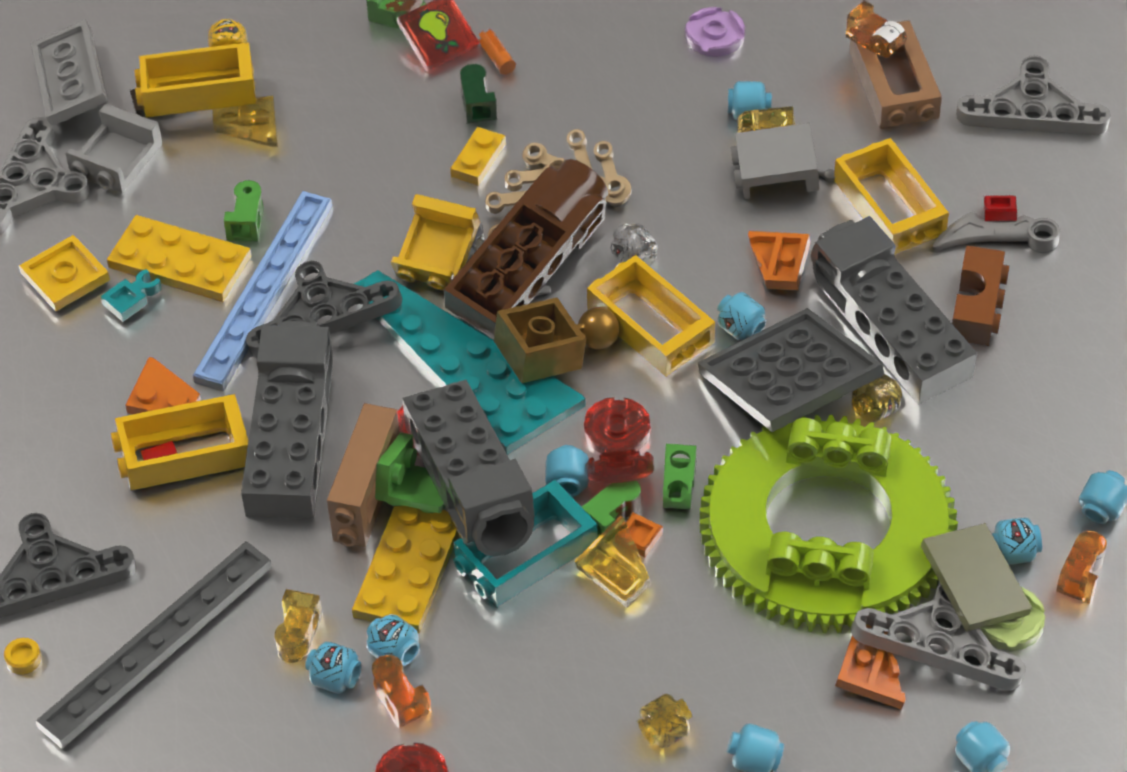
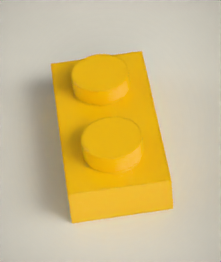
M477 127L451 166V177L479 186L506 145L505 135Z

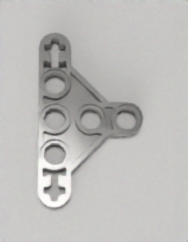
M1039 56L1026 57L1021 64L1020 76L988 96L966 95L961 97L956 111L958 121L968 126L1088 135L1105 133L1108 130L1111 116L1110 111L1103 105L1081 103L1049 78V64L1044 58ZM1038 68L1042 72L1039 74L1029 73L1027 69ZM1034 89L1039 91L1041 95L1031 96L1026 91ZM998 109H1003L1008 111L1010 114L1007 116H999L995 114L994 111ZM1033 111L1041 116L1039 118H1030L1025 113ZM1067 114L1072 119L1068 121L1060 120L1057 118V115Z
M32 118L25 124L0 170V197L4 195L12 196L9 201L0 203V235L7 230L12 218L55 200L79 203L89 196L90 191L86 177L79 172L64 170L50 149L54 140V132L47 118ZM25 151L36 152L33 156L28 158L20 157V155ZM14 173L24 174L23 177L18 180L8 179V177ZM45 178L53 180L49 185L40 186L37 184ZM73 184L82 185L77 191L66 190Z
M941 583L937 587L933 600L892 615L870 608L861 609L855 615L851 626V633L857 641L1002 690L1009 691L1018 688L1026 672L1023 661L1012 654L995 649L979 628L966 632L951 602L943 598L942 594L945 591ZM936 619H946L953 627L943 628L936 622ZM866 624L871 625L872 628H871V629L867 628V627H866ZM885 629L889 630L887 635L883 634ZM904 633L911 638L912 642H901L894 634ZM929 645H940L947 653L937 654L930 649ZM964 656L976 657L981 662V665L974 666L965 661ZM989 664L993 665L991 669L988 668ZM1005 670L1010 671V675L1006 674Z

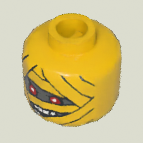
M223 19L216 22L208 31V47L247 43V32L244 26L231 19Z

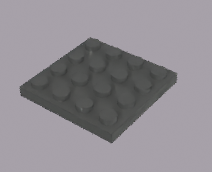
M808 308L698 362L699 373L771 432L781 429L796 419L811 414L830 402L838 400L844 395L868 385L870 382L885 375L883 363Z

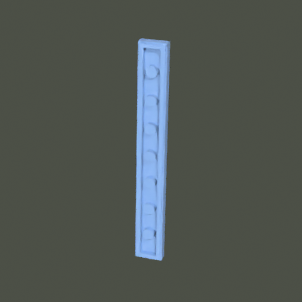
M302 191L194 372V383L225 391L249 350L246 342L247 334L253 328L263 325L332 208V200L330 198Z

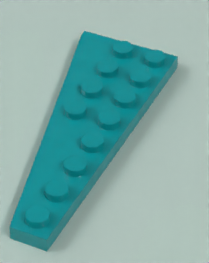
M379 270L354 283L355 285L367 287L387 280L393 281L398 285L403 301L401 306L397 310L376 319L441 387L467 380L507 455L586 407V398L582 394L552 376L521 383L492 339Z

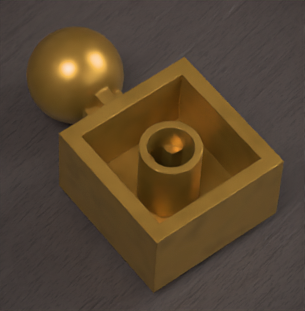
M556 297L497 311L494 343L520 382L526 383L582 369L585 345L599 350L611 346L618 338L620 326L617 317L610 310L602 307L587 310L580 317L578 324H576Z

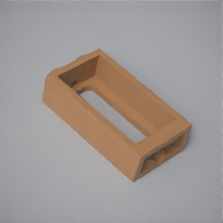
M910 20L897 22L903 27L904 31L891 43L880 35H873L883 25L851 30L849 53L880 129L929 121L940 117L942 96ZM905 51L921 90L895 95L890 89L877 56Z
M364 403L327 498L332 538L335 542L345 546L355 545L365 548L368 544L383 501L375 499L377 462L400 434L397 409Z

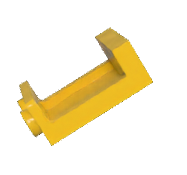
M415 194L411 204L415 213L399 256H393L390 263L398 278L406 282L418 280L427 283L432 288L444 290L466 264L481 222L476 208Z

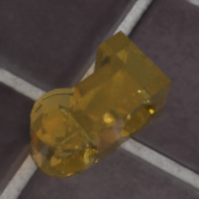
M793 106L745 111L737 119V133L795 125Z
M286 589L282 598L285 620L276 628L274 638L279 658L287 663H296L307 655L323 612L319 595Z

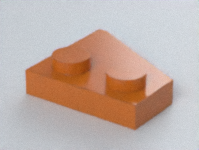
M749 231V242L766 288L798 290L811 243L809 234Z
M149 357L125 406L127 413L137 414L201 401L199 392L155 358Z
M866 624V627H867V628H869V629L872 628V626H869V625ZM852 635L835 686L901 710L906 699L905 692H901L898 679L900 670L898 661L893 653L863 644Z

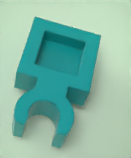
M145 269L137 274L136 281L130 283L125 278L100 296L102 305L124 322L148 304L147 296H153L160 292L162 289L160 280L157 278L153 282L147 283L151 278L149 271Z

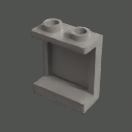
M105 103L99 111L102 122L101 126L79 152L69 149L66 152L69 171L79 172L87 180L97 183L103 188L123 193L160 148L162 139L158 122Z
M810 123L735 133L737 146L731 147L733 165H739L740 169L734 170L736 189L743 188L744 199H750V187L803 179L806 182L807 192L820 190Z

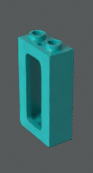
M556 480L551 481L532 493L534 507L533 531L551 520H557L570 534L501 578L496 579L482 564L493 556L485 555L478 550L475 542L466 544L462 538L454 542L455 558H453L455 567L461 575H468L474 582L478 594L483 599L488 598L497 608L598 544L597 523Z

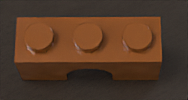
M966 245L959 291L970 292L975 295L957 294L952 324L968 343L989 346L991 333L998 334L1001 314H995L996 308H1003L1005 290L999 288L1000 284L1007 285L1010 265H1004L1005 251Z

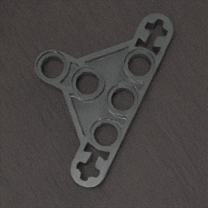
M307 261L300 264L295 271L298 288L275 319L263 325H276L277 322L287 321L317 323L321 317L329 315L332 316L329 321L317 324L320 327H329L330 334L397 310L403 302L398 285L393 281L386 280L363 287L329 278L326 276L321 263ZM318 273L315 278L304 280L307 275ZM325 294L319 301H310L316 295ZM354 305H363L362 308L357 311H348L349 308ZM262 325L253 328L246 336L247 345L252 355L256 358Z
M30 513L24 516L18 525L22 544L0 574V595L3 603H0V618L124 581L135 573L136 562L131 549L121 545L95 551L54 535L49 520L45 515ZM34 525L44 527V530L38 535L31 536L26 534L27 530ZM47 551L53 554L46 562L34 560L35 556L40 552ZM122 560L124 565L117 567L115 561ZM104 564L105 572L101 571L100 565ZM83 568L95 570L94 574L87 579L76 577L77 573ZM50 578H56L61 581L54 589L42 587L43 583ZM21 588L27 591L20 599L13 600L8 598L9 593L14 589Z

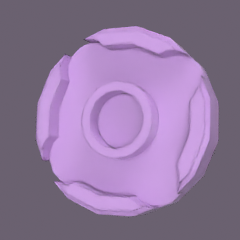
M720 7L703 8L693 13L685 26L687 44L694 51L706 56L718 57L728 55L738 50L744 42L745 25L743 19L736 12L729 10L728 13L722 11Z

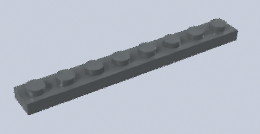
M245 541L36 720L38 728L63 749L272 568L271 560Z

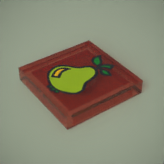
M434 0L399 16L396 21L426 71L477 48L480 43L454 0Z

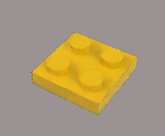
M74 235L19 265L24 278L55 311L60 310L110 281L109 272Z

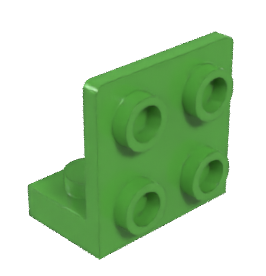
M400 432L377 462L375 499L385 501L393 506L403 505L417 508L425 513H441L445 505L427 469L415 465L417 450L413 448L414 435Z

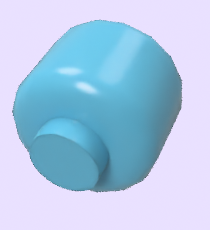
M738 81L734 84L733 89H728V113L733 114V118L736 121L760 122L764 119L765 111H771L772 93H766L764 83L758 81Z
M564 445L551 451L547 455L545 462L546 485L556 480L571 497L577 496L588 487L590 480V461L588 455L571 445Z
M1111 470L1106 471V473L1097 472L1092 474L1078 499L1082 507V513L1090 520L1099 524L1118 520L1127 504L1125 478Z
M973 721L959 731L955 738L957 742L955 753L970 772H1002L1007 767L1010 744L993 724Z
M745 724L739 733L733 731L727 746V753L733 754L732 764L734 768L745 772H770L771 770L776 772L784 750V744L779 742L777 732L753 724Z

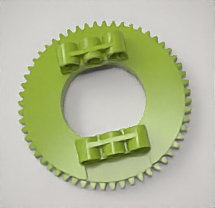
M818 414L815 415L814 420L803 416L774 432H771L764 426L761 432L757 434L755 432L750 433V439H741L738 448L732 446L730 448V456L723 455L721 457V465L714 466V475H709L708 485L704 486V496L701 497L699 513V532L701 533V544L704 545V555L709 556V566L715 567L716 578L723 577V587H732V596L734 598L743 595L742 604L744 606L754 602V612L756 614L767 609L766 619L768 620L777 614L780 615V625H784L789 619H792L794 629H798L805 622L808 632H812L816 624H819L823 633H827L830 625H834L837 633H842L844 625H848L851 630L855 615L861 609L870 608L892 615L898 613V610L904 611L909 609L910 604L913 606L920 605L921 597L927 599L930 596V589H937L939 580L921 548V543L924 538L957 530V509H954L955 499L950 497L951 488L945 486L946 478L938 476V466H931V458L929 456L923 457L921 449L919 447L914 449L910 445V440L904 441L899 438V433H888L887 427H882L881 429L874 427V422H870L866 427L861 426V419L859 418L851 424L848 423L847 416H843L840 422L835 421L833 415H829L826 421H822ZM831 476L853 481L872 492L884 506L889 518L890 527L884 539L874 549L862 542H848L840 546L835 541L826 537L817 536L805 541L791 532L781 531L773 534L766 514L774 498L789 485L811 477Z

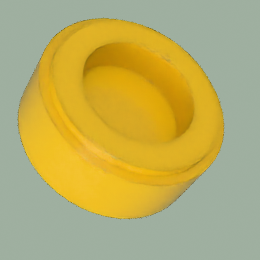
M30 638L15 639L4 650L6 665L13 673L28 674L34 671L41 663L40 648Z

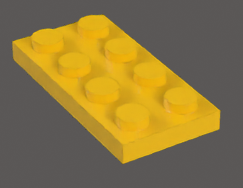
M135 215L108 256L107 264L108 268L134 276L147 269L150 273L151 281L158 278L161 284L224 302L252 256L251 250L248 247Z
M394 506L352 607L353 618L373 622L377 618L393 614L402 618L420 634L454 548V542L459 535L448 511L425 513L413 507Z

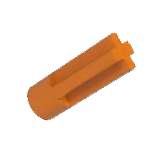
M493 30L481 31L478 41L499 72L503 75L513 72L516 63Z

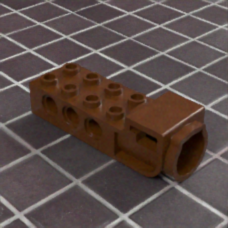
M573 159L564 160L558 169L554 166L546 168L444 289L445 308L494 340L497 311L529 304L576 247L580 250L604 221L608 189L603 179L589 166Z

